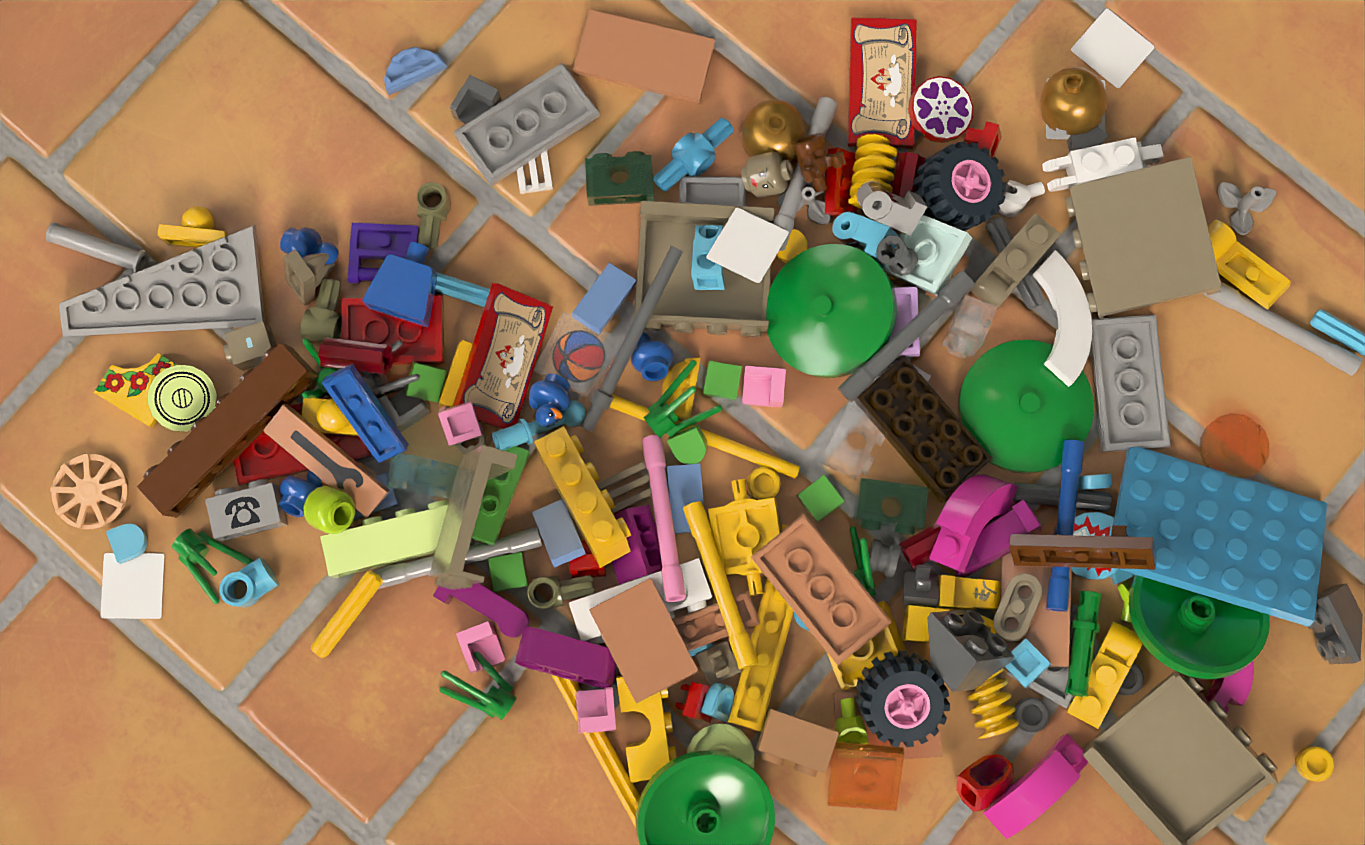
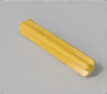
M370 570L364 574L312 643L311 650L317 656L324 658L330 654L381 586L383 579L377 573Z

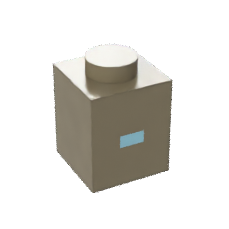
M264 321L224 333L227 344L223 345L226 359L229 364L233 363L242 371L258 366L263 361L264 353L276 345L271 327Z

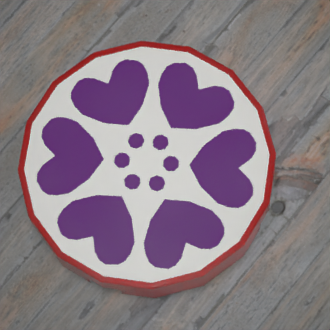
M937 76L925 80L915 89L909 99L908 114L913 127L917 131L920 130L926 139L945 143L955 140L968 129L973 119V104L969 93L962 84L952 78Z

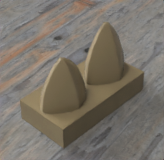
M295 249L284 256L286 281L304 306L316 299L315 288L329 275L335 265L334 263L325 264L329 257L327 253L311 254L301 258Z

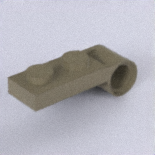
M1034 213L975 282V286L970 291L996 311L1061 234Z

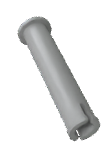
M56 222L51 223L46 231V241L119 265L133 270V273L145 269L148 263L149 254L146 250L136 251Z

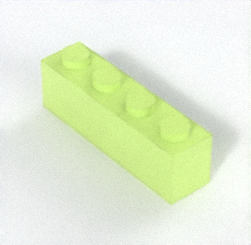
M448 500L428 504L429 510L416 513L415 508L404 509L395 512L396 518L383 521L382 516L362 520L363 526L352 529L348 527L342 533L320 536L329 577L339 578L435 554L448 507Z

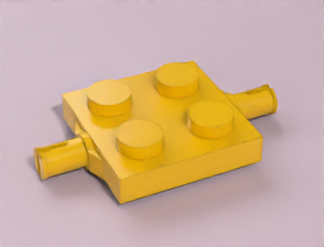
M745 479L733 480L731 483L734 501L723 507L708 509L712 537L726 576L734 574L745 575L748 581L749 596L763 594L760 573L763 572L751 559V556L782 532L777 500L774 497L762 500L749 499L747 497Z

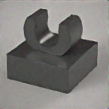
M917 565L915 572L904 571L902 580L903 605L937 608L939 602L938 574H930L931 566Z

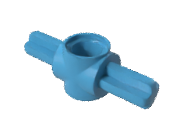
M720 118L703 134L690 132L682 137L672 150L673 160L654 176L653 181L656 186L665 192L685 175H694L696 177L704 173L716 158L714 149L733 134L734 128L727 119Z

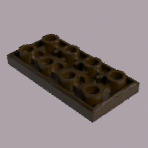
M905 355L854 400L941 503L946 502L963 482L974 476L993 459Z

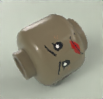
M776 151L754 155L748 158L746 166L742 167L741 174L747 192H752L758 198L785 192L788 188L789 180L793 179V169L790 161L784 160Z

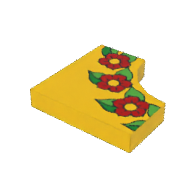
M158 353L149 363L138 368L123 369L111 365L93 393L153 428L157 420L152 416L148 405V389L159 373L177 364Z

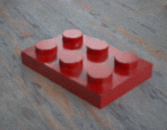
M434 296L428 327L369 309L362 302L363 298L342 299L343 340L390 346L397 340H402V346L392 354L394 356L392 365H411L412 361L422 364L444 363L442 296Z

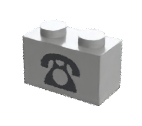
M268 479L248 483V489L236 491L234 487L215 491V497L205 499L213 538L226 541L287 526L286 513L279 507V502L282 498L279 486L269 483Z

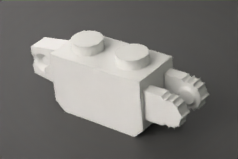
M1130 138L1070 151L1068 156L1046 161L1042 166L1045 172H1054L1062 169L1067 171L1068 177L1057 178L1047 183L1048 190L1054 192L1069 189L1070 186L1147 168V165L1159 162L1164 155L1161 144L1142 147L1140 141L1136 142V138Z

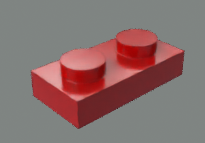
M839 147L828 149V154L843 152L846 165L843 164L840 168L831 166L826 170L825 214L834 217L845 212L857 214V207L848 203L851 198L850 188L853 185L851 182L852 175L855 173L853 166L857 160L855 153Z

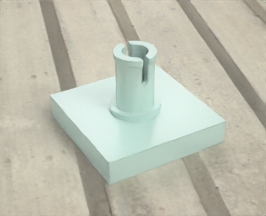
M922 215L911 236L903 232L900 234L906 247L913 249L918 256V263L913 272L900 276L894 274L890 270L889 265L883 266V269L892 277L938 296L940 290L948 283L972 237L965 231Z

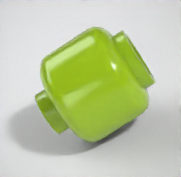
M322 486L313 490L306 498L303 507L307 523L313 528L328 534L342 533L350 526L355 516L353 499L346 492L329 486Z

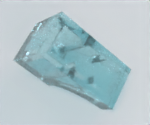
M397 454L391 459L386 487L412 494L450 500L459 466L416 455Z

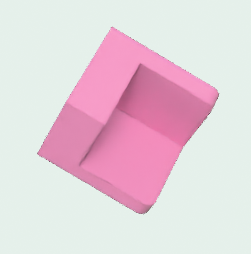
M745 366L742 403L745 405L782 408L786 369Z
M472 401L451 408L445 406L439 409L438 415L449 446L482 435L483 428L481 423L478 422Z
M487 621L456 633L470 673L484 669L474 657V652L476 651L480 652L492 666L505 661V656L492 622Z
M606 687L601 690L578 691L576 693L578 734L613 731L616 729L613 687Z

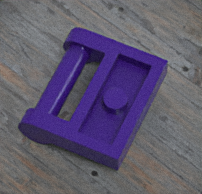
M352 223L348 282L360 284L361 280L373 281L380 268L361 267L362 258L385 260L388 254L405 258L410 242L418 243L420 228L414 225Z

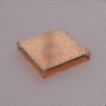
M836 742L832 753L827 806L897 811L904 747Z

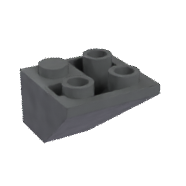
M1348 584L1334 585L1319 592L1317 595L1315 621L1308 627L1313 630L1318 640L1316 647L1319 654L1324 660H1328L1329 664H1353L1361 661L1363 614Z
M973 610L931 612L927 617L931 667L953 692L975 689L1009 664L1015 657L1006 648V642L1000 636L992 633L983 624V618Z

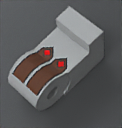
M875 181L866 182L857 192V201L866 216L910 236L927 208L920 195L908 190L905 197L902 198L886 191L879 182Z

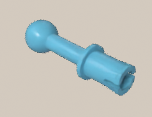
M571 400L569 407L562 412V419L558 420L555 425L543 427L537 420L527 424L525 419L522 418L519 419V423L493 432V442L496 449L503 451L525 442L528 445L532 444V436L563 424L569 427L581 425L586 417V409L582 403Z

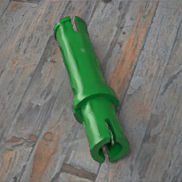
M1079 591L1076 620L1072 621L1074 639L1065 694L1088 697L1096 633L1100 632L1098 614L1102 594L1097 592Z

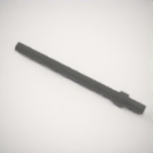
M672 245L670 246L600 389L595 390L590 400L592 405L581 425L584 429L593 432L604 409H609L614 399L612 393L683 253L682 250Z

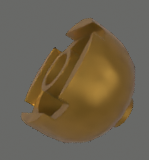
M1070 67L1053 74L1045 83L1040 99V111L1043 121L1050 129L1056 131V128L1065 130L1067 135H1078L1091 131L1101 123L1102 116L1107 109V95L1103 82L1096 74L1085 68Z
M771 99L760 102L750 110L743 122L741 140L744 150L749 157L776 151L784 160H789L792 163L797 159V155L791 143L806 136L807 128L803 115L795 106L783 100Z

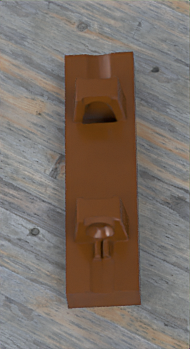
M1042 524L1040 535L1011 534L1009 547L1014 565L1156 570L1157 556L1153 537H1129L1126 525H1113L1111 536L1058 535L1056 524Z

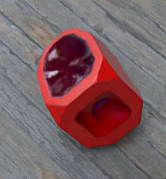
M994 754L983 756L966 767L957 776L956 791L962 802L973 812L988 808L994 800L1005 793L1006 788L1013 781V763L1002 755Z

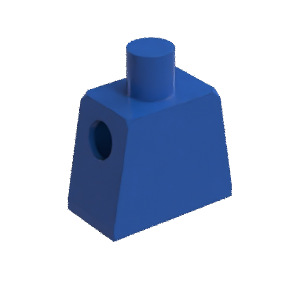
M410 242L405 258L388 254L363 297L362 302L367 308L428 327L437 282L435 270L430 266L424 265L429 248L416 242Z

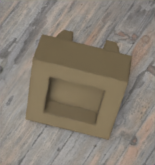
M727 641L696 655L710 686L741 672Z

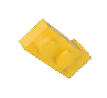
M1213 220L1208 225L1218 273L1268 310L1290 287L1291 281L1237 242L1235 233L1224 222Z
M1113 621L1092 662L1088 697L1075 696L1067 713L1099 729L1143 644L1136 632Z

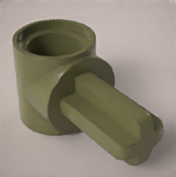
M430 182L421 186L417 192V216L421 218L418 243L428 247L429 250H434L438 247L441 221L447 220V215L451 209V202L445 189L440 184ZM438 195L442 197V201L438 206L432 208L426 206V202L431 196Z
M334 279L322 280L316 307H310V310L307 309L303 315L300 329L302 339L307 338L308 340L321 343L325 337L339 339L342 317L339 313L335 312L341 290V283Z
M558 575L540 577L533 580L528 587L527 594L529 601L534 606L547 610L553 607L564 606V600L592 595L595 593L593 578L590 575L560 580ZM542 584H549L553 588V597L547 603H539L535 597L536 589Z

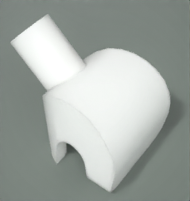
M1009 180L1007 190L1002 192L1006 197L1004 203L999 205V213L1006 217L1019 215L1030 198L1045 193L1042 182L1026 186Z

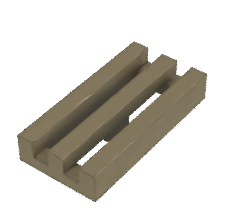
M644 462L596 484L599 490L602 491L641 472L643 477L610 492L609 495L614 499L645 483L649 489L616 504L615 508L611 509L613 514L652 496L649 473Z

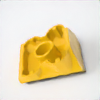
M885 601L877 604L892 621L888 626L839 665L827 653L843 691L855 687L858 679H865L861 672L865 666L869 669L874 666L871 662L874 658L877 657L881 661L885 659L884 653L891 651L894 656H898V650L907 651L892 616L891 608Z

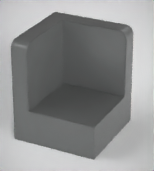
M469 75L452 102L450 110L455 119L466 124L502 100L496 88Z
M404 390L390 399L386 395L378 399L400 432L431 413L423 399L407 396L404 394Z

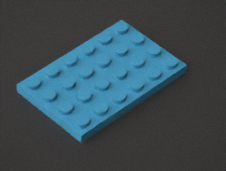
M1130 447L1125 455L1113 525H1126L1129 537H1153L1157 561L1156 570H1119L1309 627L1315 621L1327 503L1142 447Z

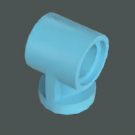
M259 557L238 572L225 576L220 584L219 593L225 603L231 606L250 607L260 597L279 586V582L267 562L262 557ZM244 581L247 585V593L243 598L238 599L234 594V588L238 582Z

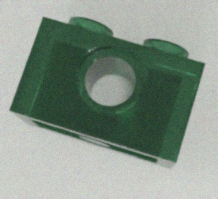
M633 151L626 153L622 157H612L608 153L594 154L592 158H585L586 190L589 206L654 201L651 155H645L644 152ZM616 172H625L629 176L623 183H615L611 180L612 175Z
M861 478L857 486L853 522H861L860 528L880 531L882 525L895 527L894 533L914 535L915 530L920 531L924 528L929 487ZM892 499L898 504L899 512L897 516L890 517L884 514L881 507L884 500Z

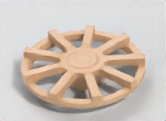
M83 454L71 459L60 467L61 469L58 471L50 488L52 502L58 516L69 525L80 529H97L117 518L125 506L128 485L123 471L114 461L97 454ZM91 460L103 462L104 465L93 478L91 476ZM81 462L84 465V479L79 478L71 470L73 466ZM112 467L120 479L103 484L101 479ZM65 474L76 483V487H60ZM122 486L121 500L117 501L106 496V490ZM59 493L75 494L72 500L61 506ZM102 501L117 507L108 518L104 517L99 507V503ZM81 503L78 518L75 521L66 512L76 504ZM89 506H92L99 522L84 523Z

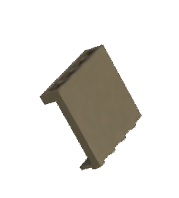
M1191 157L1069 187L1071 196L1066 197L1065 201L1069 217L1076 216L1079 227L1072 229L1076 249L1083 247L1086 260L1079 261L1083 280L1090 279L1093 292L1086 293L1091 313L1098 312L1099 318H1104L1105 315L1206 292L1207 296L1221 293V281Z
M641 201L634 319L672 245L682 250L683 253L644 329L645 331H660L661 327H674L675 332L693 333L694 328L707 329V333L713 335H725L727 330L741 331V335L747 337L761 336V332H767L766 308L770 289L771 265L760 283H756L724 267L725 290H695L691 270L696 225H723L725 227L735 208H740L773 224L774 208Z
M481 445L461 457L429 577L437 579V586L456 590L466 589V587L472 588L473 584L484 582L485 577L463 571L487 479L491 480L514 469L517 454Z
M1174 671L1083 747V756L1163 845H1193L1270 782L1273 786H1276L1278 779L1275 771L1278 768L1264 752L1258 755L1250 746L1253 743L1252 739L1239 725L1236 728L1231 726L1225 719L1228 713L1218 701L1213 699L1209 702L1200 692L1204 689L1195 677L1187 676L1177 671Z

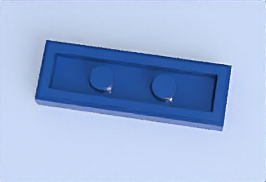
M353 364L324 377L322 381L323 386L378 463L407 450L408 442Z

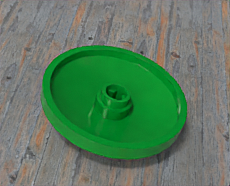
M825 244L801 252L780 270L769 289L766 308L768 330L766 331L773 348L790 366L810 376L837 378L854 373L888 343L892 335L897 316V300L892 281L876 260L867 253L852 246Z
M1013 340L1002 343L984 353L972 365L964 377L958 396L959 420L993 458L989 463L995 467L1020 474L1047 471L1062 463L1063 443L1065 440L1084 442L1089 434L1094 415L1093 393L1089 381L1082 370L1075 382L1068 387L1047 368L1044 363L1048 359L1053 345L1036 340Z
M1136 575L1132 582L1128 605L1131 622L1136 634L1155 658L1181 674L1201 679H1218L1234 675L1247 667L1259 655L1267 641L1270 628L1269 614Z
M720 751L691 752L673 759L659 769L649 780L640 796L636 810V834L639 845H770L775 827L774 803L769 789L762 778L742 759Z

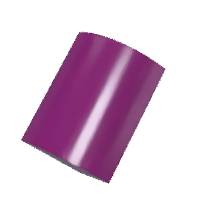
M649 505L625 509L614 514L616 520L621 517L623 518L631 533V536L626 538L631 552L612 561L619 585L662 571L658 534Z

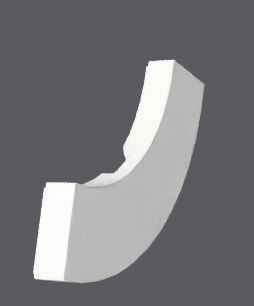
M1055 250L1032 275L1046 292L1058 317V329L1056 330L1054 346L1044 365L1069 387L1078 378L1086 364L1092 341V319L1089 303L1079 279L1065 259Z

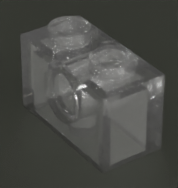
M964 295L954 310L942 345L948 347V352L957 357L966 358L967 355L973 357L985 341L997 307Z
M855 401L849 402L819 462L854 480L859 477L860 473L867 475L875 457L869 454L875 443L881 446L885 439V436ZM852 433L861 434L865 439V447L862 449L852 448L848 443V436Z

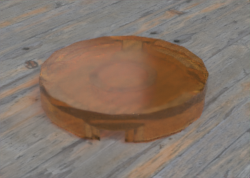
M1230 413L1216 418L1205 427L1200 437L1199 452L1204 465L1208 468L1225 472L1227 474L1224 475L1246 479L1254 476L1269 457V440L1265 430L1260 424L1257 425L1255 421L1251 420L1252 418L1244 414Z

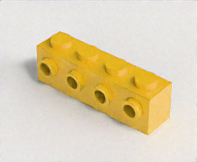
M563 426L534 441L541 461L600 568L631 552L626 539L631 536V533L623 518L621 517L616 520L611 512V509L615 508L614 502L606 489L600 492L595 482L600 480L592 463L588 462L585 464L580 454L584 453V449L575 434L569 436Z

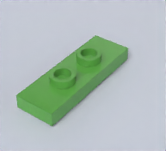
M517 446L504 450L517 454L514 469L491 480L487 479L472 538L493 546L496 543L530 455L529 450Z

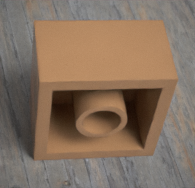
M768 709L756 748L762 751L761 758L782 765L785 759L795 763L794 769L796 771L816 777L817 771L826 773L839 732Z

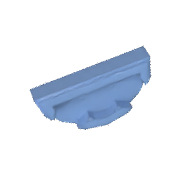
M419 47L402 50L391 59V64L387 68L386 76L384 77L387 93L391 95L447 69V66L437 53H432L429 50H423Z

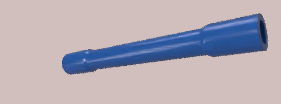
M1065 440L1063 443L1062 479L1056 527L1058 535H1073L1078 484L1079 476L1082 472L1084 442L1078 440ZM1052 567V575L1048 586L1047 610L1067 612L1070 590V567Z

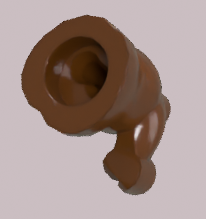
M823 133L807 135L791 143L798 158L801 176L805 178L806 183L812 182L816 193L827 189L824 173L829 167L840 168L843 164L846 165L843 152L825 154L823 147L825 137Z

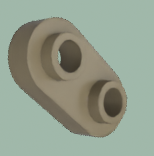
M1019 574L1008 583L994 617V628L1002 639L1013 642L1022 639L1027 634L1042 599V586L1036 577L1030 574ZM1022 587L1031 589L1032 594L1029 598L1024 599L1018 595ZM1014 618L1018 621L1019 624L1015 630H1008L1005 627L1008 619Z

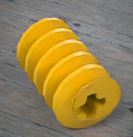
M876 134L864 135L857 140L858 149L855 153L857 161L854 162L853 166L855 173L852 175L851 182L853 185L850 188L851 198L848 202L854 207L862 209L857 201V192L866 182H879L886 191L892 193L893 187L887 184V182L894 180V174L887 170L895 169L896 162L890 158L896 157L898 150L890 146V141L883 136Z
M1004 667L977 686L975 691L966 697L969 701L978 702V705L970 710L971 714L982 715V719L977 721L974 727L984 728L986 732L980 735L978 739L1009 732L1019 725V720L1007 718L1016 710L1014 706L1004 705V702L1012 697L1011 693L1000 691L1002 687L1008 684V680L996 678V675L1001 673Z

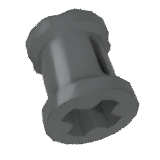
M895 235L887 236L878 244L876 250L878 259L883 264L889 265L890 270L894 274L905 276L913 272L918 263V256L913 249L906 247L905 242L900 237Z

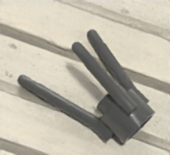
M397 340L391 345L392 354L402 346V340ZM361 372L362 378L376 398L405 389L407 384L420 379L419 374H414L389 382L386 375Z

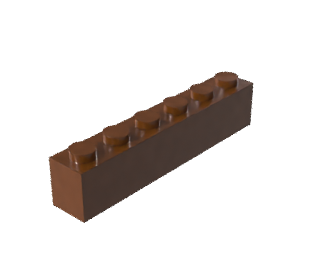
M283 343L269 348L262 357L263 361L255 369L245 372L239 379L240 384L231 393L221 396L215 403L216 408L207 417L197 420L191 427L192 432L184 440L173 444L167 451L168 456L160 464L152 466L145 472L144 480L137 488L162 516L177 518L263 432L282 405H290L319 376L294 348Z

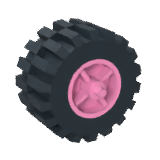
M966 141L951 144L924 161L925 164L921 165L917 170L919 176L914 178V186L918 187V190L914 193L920 195L927 205L925 210L927 217L962 231H967L991 219V216L999 212V205L1004 203L1006 196L1002 192L1007 190V183L1002 182V177L1005 176L1003 169L999 170L996 165L999 163L996 157L991 158L989 156L990 151L985 147L979 150L977 143L971 142L967 145Z
M898 650V656H894L891 651L884 653L885 659L879 661L877 657L871 661L874 666L871 669L865 666L861 672L865 679H858L856 685L860 692L855 694L856 702L859 705L858 709L873 734L875 733L882 742L885 743L889 740L891 746L899 747L900 743L903 742L906 748L914 747V741L916 740L923 744L928 741L926 736L930 733L935 736L939 732L937 725L939 723L944 725L947 720L943 711H950V703L947 700V697H949L948 689L944 685L945 682L931 667V663L926 659L923 660L919 654L913 652L910 657L907 651Z

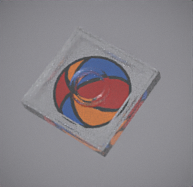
M563 311L534 368V372L544 377L550 373L557 374L568 381L571 390L591 399L595 390L600 389L623 343V339L604 330L599 335L572 318L571 314Z

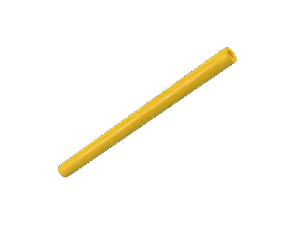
M612 395L614 399L610 408L645 421L643 417L650 412L647 407ZM677 420V421L674 422V423L677 424V423H680V422H682V421H681V420ZM691 425V426H689V427H687V428H685V429H682V430H680L679 432L684 431V430H686V429H688V428H691V427H693L694 425ZM701 428L709 446L796 479L801 466Z

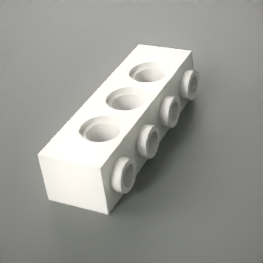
M699 558L680 564L686 598L679 602H667L665 600L661 571L569 602L581 641H590V643L596 645L605 643L589 609L649 578L652 579L672 619L675 618V611L687 608L688 613H692L707 607L706 601L712 599V595Z

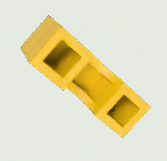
M618 675L616 680L621 713L629 711L641 712L649 719L651 724V731L646 739L626 745L630 783L650 780L659 769L677 758L675 746L669 747L667 733L673 732L671 712H664L662 698H668V690L666 688L636 704L622 675Z

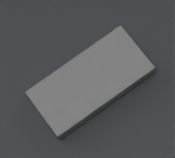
M561 63L455 130L454 136L492 187L520 167L529 163L532 159L540 156L544 151L551 149L599 118L600 114L565 65Z
M1156 314L1092 319L1090 354L1101 453L1127 451L1130 447H1142L1145 449L1170 447Z

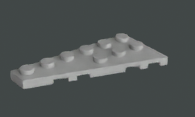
M250 226L59 303L63 337L246 327L261 321L265 322L256 226Z

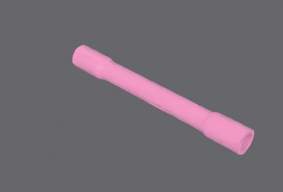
M650 435L642 439L645 464L649 473L659 540L665 600L667 602H677L684 600L686 593L682 568L679 564L669 499L662 437Z

